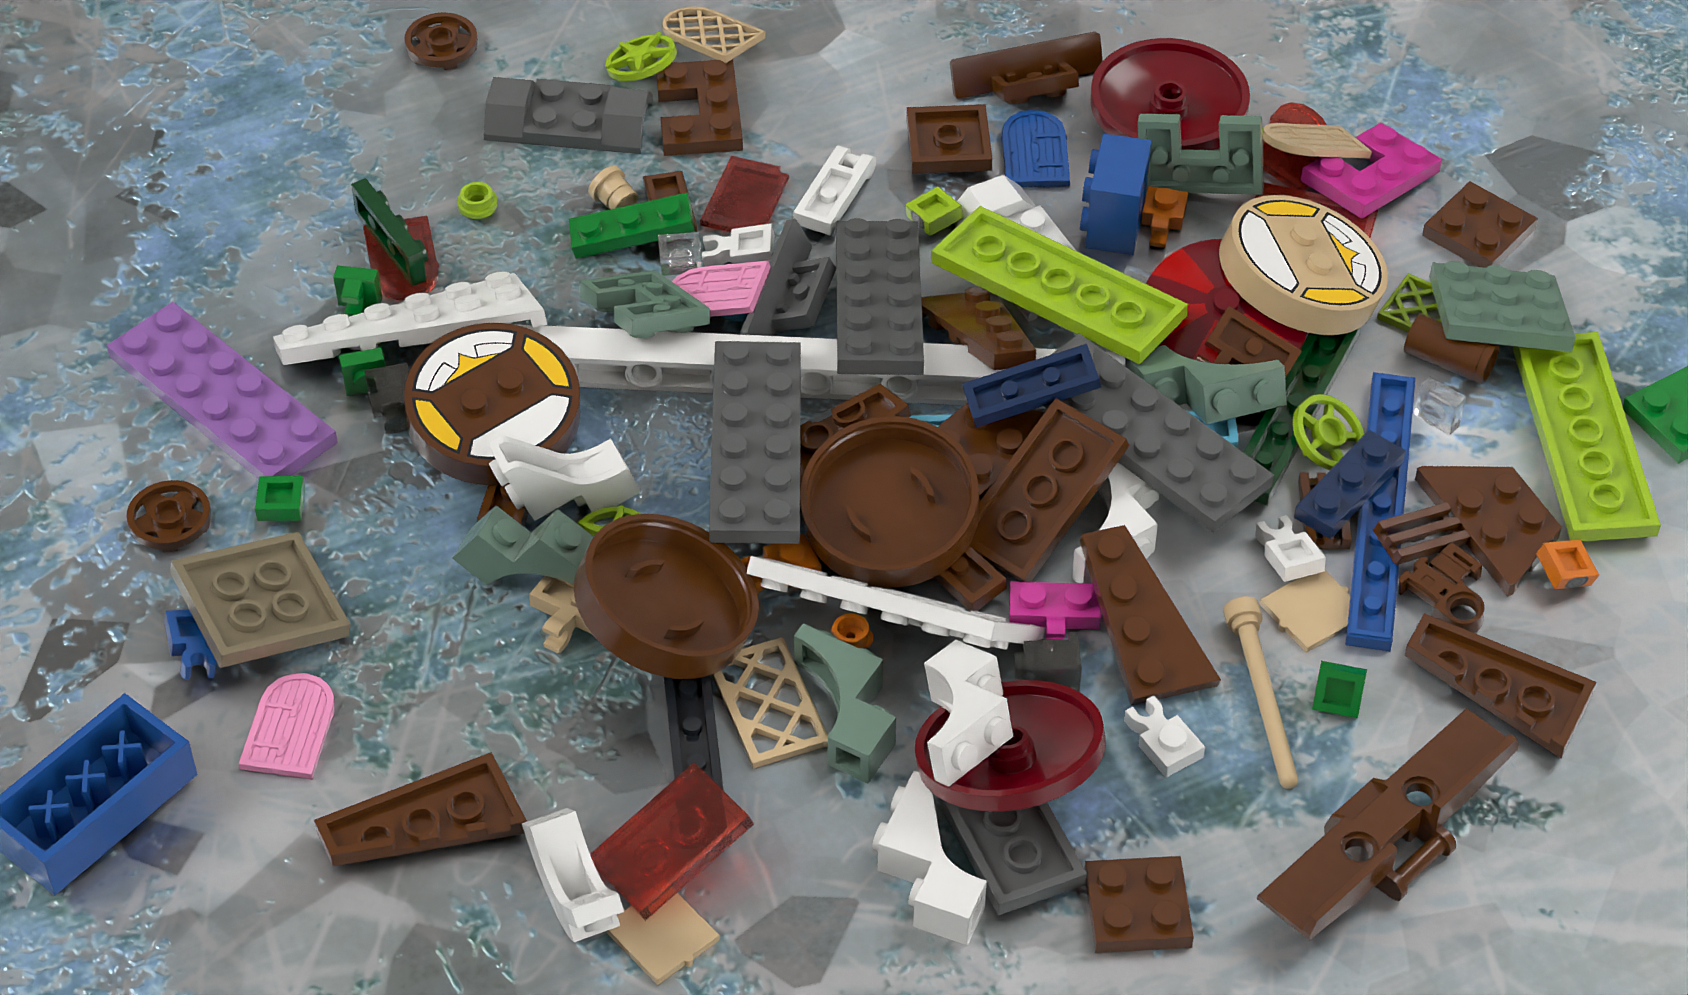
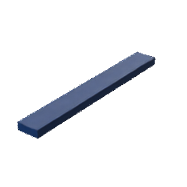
M1373 372L1366 432L1370 430L1406 451L1403 463L1358 510L1345 640L1346 646L1391 651L1399 565L1394 564L1373 532V529L1379 521L1404 514L1415 377ZM1401 544L1396 545L1398 549H1401Z

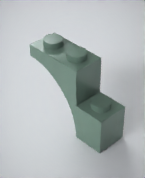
M1166 345L1156 347L1140 365L1125 358L1126 367L1177 405L1187 403L1205 424L1287 405L1285 366L1279 360L1236 365L1207 363L1181 356L1170 350Z
M494 506L470 528L452 559L486 585L496 579L513 574H539L560 579L574 585L578 566L594 537L558 509L530 532L498 506Z
M803 623L794 635V662L815 676L824 685L833 698L838 711L837 720L828 736V765L869 784L896 745V716L890 714L881 706L870 705L883 687V659L867 649L857 648L841 641L825 630H817Z

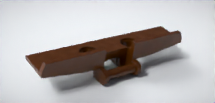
M1466 708L1387 780L1372 778L1335 811L1324 825L1325 835L1259 893L1257 900L1309 941L1365 896L1373 887H1376L1395 901L1402 900L1407 895V886L1441 854L1449 856L1455 851L1456 840L1452 833L1443 827L1442 824L1459 810L1518 750V739L1511 734L1504 736ZM1414 791L1424 792L1431 798L1432 803L1426 806H1418L1411 803L1406 795ZM1417 837L1423 841L1424 844L1394 871L1393 866L1398 848L1393 844L1399 838L1404 839L1406 842H1411ZM1345 850L1352 856V859L1346 855Z

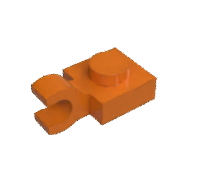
M1148 186L1141 225L1151 226L1152 232L1149 246L1165 248L1169 229L1182 230L1188 192Z

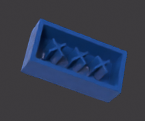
M126 693L122 694L0 794V852L55 896L198 775L189 741Z

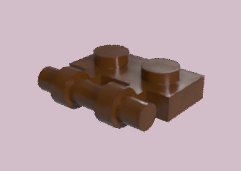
M1230 306L1226 308L1204 344L1219 353L1213 362L1215 364H1229L1230 361L1235 364H1254L1279 360L1285 366V378L1302 352L1297 347ZM1199 354L1195 358L1197 361L1212 363Z

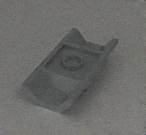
M493 77L485 104L484 140L641 154L643 124L647 107L653 104V94L649 90L617 88L614 85L547 79H537L535 83L533 80Z

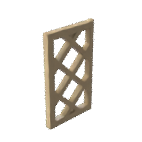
M783 637L741 649L737 657L728 665L745 668L737 684L726 681L722 670L712 674L753 769L828 747L829 735ZM779 651L785 666L781 671L764 665L760 661L764 655ZM754 672L776 680L768 695L745 688ZM784 683L796 688L801 699L798 707L776 699ZM739 697L761 704L753 720L741 716L736 704ZM770 708L792 716L784 732L761 724ZM802 719L812 723L817 736L804 740L793 736V733ZM757 733L776 740L778 743L774 749L758 754L752 738Z

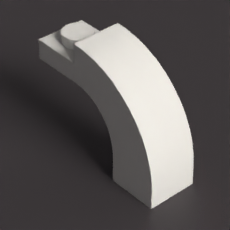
M565 808L522 823L544 889L557 918L569 938L573 942H577L620 926L617 914L624 912L619 894L608 889L602 882L588 851L576 811Z

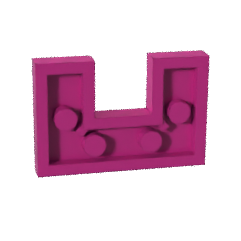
M1379 123L1355 137L1372 151L1368 160L1373 162V164L1359 171L1339 157H1320L1303 167L1301 181L1363 219L1439 173L1442 159L1426 150L1425 147L1399 134L1393 128Z

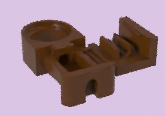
M1451 542L1429 562V566L1428 558L1421 557L1414 563L1412 573L1406 570L1400 576L1399 594L1402 595L1407 589L1412 591L1433 607V617L1476 633L1483 624L1484 602L1477 593L1464 585L1462 580L1464 577L1467 578L1469 576L1477 581L1481 577L1483 564ZM1466 605L1471 607L1476 612V615L1470 620H1459L1450 611L1456 606Z

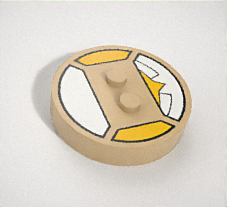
M1268 195L1246 202L1235 213L1219 248V258L1224 274L1242 298L1269 318L1288 327L1308 333L1339 335L1359 329L1372 316L1388 285V270L1381 252L1358 226L1330 208L1298 197Z

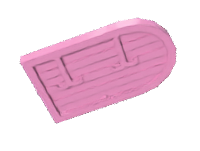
M768 261L705 266L690 269L678 275L672 282L709 307L710 317L753 313L771 266Z
M308 673L290 674L278 678L270 684L258 704L238 764L239 769L313 779L327 732L334 716L335 699L330 686L320 677Z

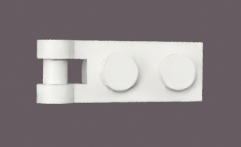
M837 145L794 210L793 219L795 218L802 227L831 235L836 228L837 221L841 220L865 180L872 177L876 167V157L863 153L861 156L851 153L850 148Z

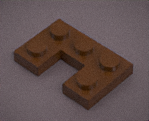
M717 59L673 62L662 71L656 73L658 102L698 99L699 115L661 117L664 156L743 151V137L733 59L727 63Z

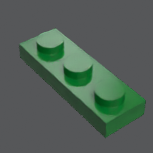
M688 192L569 219L571 248L575 259L695 233L692 206Z

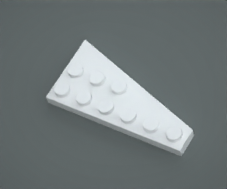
M496 272L488 275L485 281L474 284L467 282L454 283L447 286L444 292L432 295L416 293L406 297L405 302L391 306L385 303L374 304L367 307L364 313L349 317L346 314L333 315L326 318L323 324L308 328L305 325L291 326L283 330L281 335L273 336V340L283 365L334 358L341 353V348L349 347L353 350L361 351L378 348V344L386 341L399 340L400 347L433 343L451 331L474 324H511L512 322L531 319L532 327L547 325L544 309L515 273Z
M751 556L746 573L761 577V586L787 592L789 585L802 589L800 597L827 603L828 596L842 599L840 606L842 609L867 614L868 607L882 610L881 619L902 625L920 626L923 631L947 637L949 635L963 638V642L986 648L991 646L1007 650L1009 642L1042 646L1046 630L1044 627L1032 624L1006 622L1004 617L977 611H965V608L893 589L888 590L873 586L870 588L867 587L868 583L838 576L829 577L827 573L769 558Z

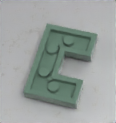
M1180 114L1139 115L1138 139L1152 140L1147 190L1148 186L1170 188L1188 193L1262 195L1264 187L1262 116L1221 115L1219 121L1220 151L1182 150Z
M656 270L580 281V297L597 311L614 312V323L634 338H651L655 336V332L667 330L686 333L692 331L694 326L707 325L710 321L709 307Z

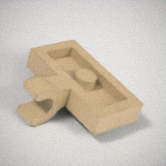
M544 576L529 594L530 606L551 615L542 628L543 632L550 635L543 643V647L560 654L568 645L575 627L588 633L591 632L578 611L574 597V585L560 579Z

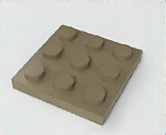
M299 532L171 560L170 574L220 668L349 637L350 622Z

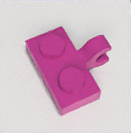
M1010 581L1009 622L1026 625L1032 624L1046 628V653H1064L1065 629L1100 630L1101 610L1093 584Z

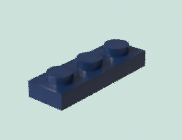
M1084 344L962 383V387L975 427H980L1049 405L1055 398L1061 401L1099 389L1101 384L1088 345Z
M1368 430L1298 503L1295 508L1294 518L1332 539L1403 463L1406 450Z

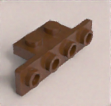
M1096 31L952 59L950 61L953 95L960 99L994 92L1008 104L1026 103L1030 100L1031 96L1041 94L1047 97L1064 95L1067 93V89L1079 87L1078 75L1095 72L1103 61L1101 36Z

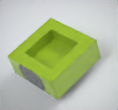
M938 186L905 204L907 217L912 221H918V226L930 236L963 218L962 205Z

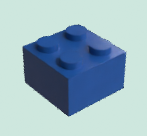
M1103 134L1100 149H1092L1088 173L1094 175L1093 178H1085L1082 201L1089 203V207L1083 206L1080 221V231L1087 232V249L1134 255L1146 199L1152 140Z

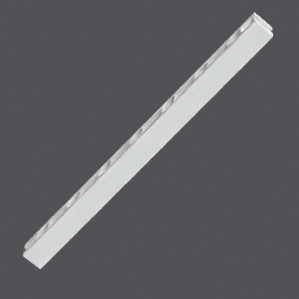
M513 324L538 332L558 345L573 364L578 376L579 386L586 388L713 393L715 341L801 342L800 398L849 400L878 384H882L905 403L965 405L967 399L962 383L1002 371L993 370L968 353V345L923 343L924 375L837 374V339L695 332L677 333L672 331L655 332V336L641 339L630 336L624 329L565 326L532 327V325ZM1035 348L1036 360L1051 355L1057 349ZM1106 352L1125 366V357L1115 352ZM1042 406V407H1039V408H1036V409H1046V408H1045L1044 406Z

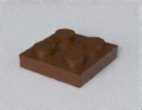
M986 104L907 107L906 121L912 174L992 171V151Z
M1469 181L1424 224L1422 236L1477 267L1487 268L1492 265L1499 266L1536 229L1538 218Z
M1181 856L1085 861L1084 869L1087 873L1086 889L1095 953L1192 948L1194 936Z

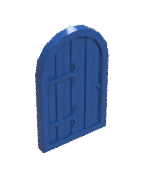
M1021 111L1010 116L1003 125L1001 142L1003 146L1005 176L1021 187L1070 186L1067 135L1063 123L1056 116L1045 111Z

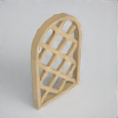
M690 6L669 12L662 22L664 35L672 38L674 42L714 59L721 60L724 63H727L766 38V31L704 7ZM697 15V17H683V16ZM717 21L718 25L704 26L703 22ZM698 22L699 25L694 27H684V23ZM679 23L680 27L677 28L667 27L668 24ZM723 30H738V34H724ZM705 31H719V35L705 36ZM700 32V36L686 37L685 33ZM739 39L740 42L737 44H726L725 40ZM720 40L721 45H706V41Z

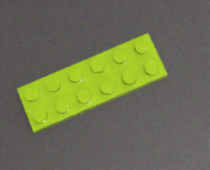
M982 206L974 210L931 250L932 264L1076 334L1080 333L1088 340L1139 365L1187 317V303Z
M1574 333L1576 338L1572 352L1513 346V352L1570 540L1595 541L1658 536L1661 523L1599 333Z

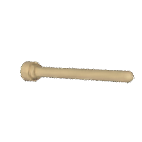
M1237 597L1226 603L1223 608L1226 624L1229 630L1240 637L1279 782L1283 788L1293 789L1298 784V776L1257 633L1263 619L1259 603L1253 597Z

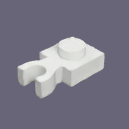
M772 224L731 229V236L728 237L719 235L703 236V244L706 250L702 252L704 266L723 265L727 262L732 264L757 261L769 262L774 252L775 241Z
M1287 515L1279 517L1277 530L1269 528L1265 521L1256 523L1255 537L1265 546L1264 556L1284 582L1325 571L1326 557L1306 532L1293 533L1292 521Z
M1154 695L1146 699L1145 711L1150 716L1139 715L1134 707L1125 710L1124 722L1132 731L1140 734L1138 746L1165 778L1204 757L1205 746L1178 715L1167 720L1163 715L1161 703Z

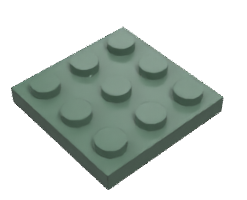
M1449 261L1446 264L1432 262L1429 278L1446 339L1572 352L1576 337L1555 275H1550L1542 270H1530L1528 272L1511 271L1497 265L1483 268L1468 266L1458 261Z

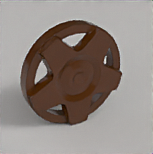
M446 12L433 13L417 19L408 27L404 38L406 51L409 58L415 64L419 63L436 68L443 67L444 70L456 68L459 63L467 60L477 50L478 45L477 31L473 23L461 15ZM441 23L440 25L429 27L430 25ZM460 27L464 28L469 34L459 33ZM412 39L416 40L419 44L413 47Z
M179 480L162 481L144 488L132 499L127 509V523L133 538L142 545L162 550V552L178 551L180 547L194 542L203 533L207 532L211 523V508L208 497L196 485ZM167 492H178L173 497L161 495ZM198 501L203 506V512L193 510ZM143 505L146 514L135 519L138 510Z

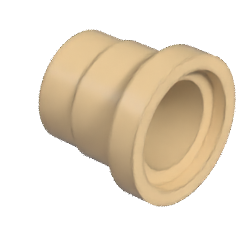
M616 165L609 166L599 172L588 188L589 195L595 201L602 202L608 209L636 204L639 198L638 194L625 180L624 172Z

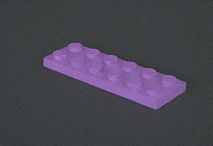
M171 302L106 345L111 359L257 479H259V476H291L338 443L334 429L174 302Z

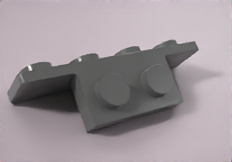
M795 218L786 220L769 261L771 268L753 313H748L741 329V335L777 336L778 332L813 327L836 267L830 257L807 260L812 245Z

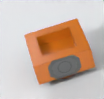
M1581 539L1543 543L1536 553L1554 589L1591 586L1599 576Z

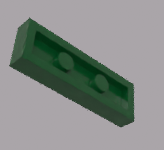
M366 178L352 183L355 212L411 286L426 281L425 262H428V254L422 241L412 238L405 220L400 214L394 215L390 210L385 194L381 190L376 192Z

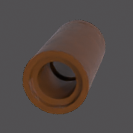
M1419 314L1416 317L1404 344L1405 353L1482 385L1489 378L1500 350V346L1497 344L1446 339L1441 321L1424 314Z

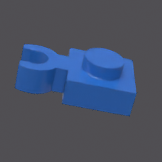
M190 610L165 611L164 625L171 656H182L180 665L181 676L184 679H190L191 667L201 665L206 668L208 678H213L217 661Z

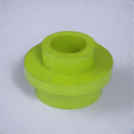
M472 182L465 185L457 198L458 211L463 216L471 219L488 217L495 212L498 206L497 195L488 184L483 182Z

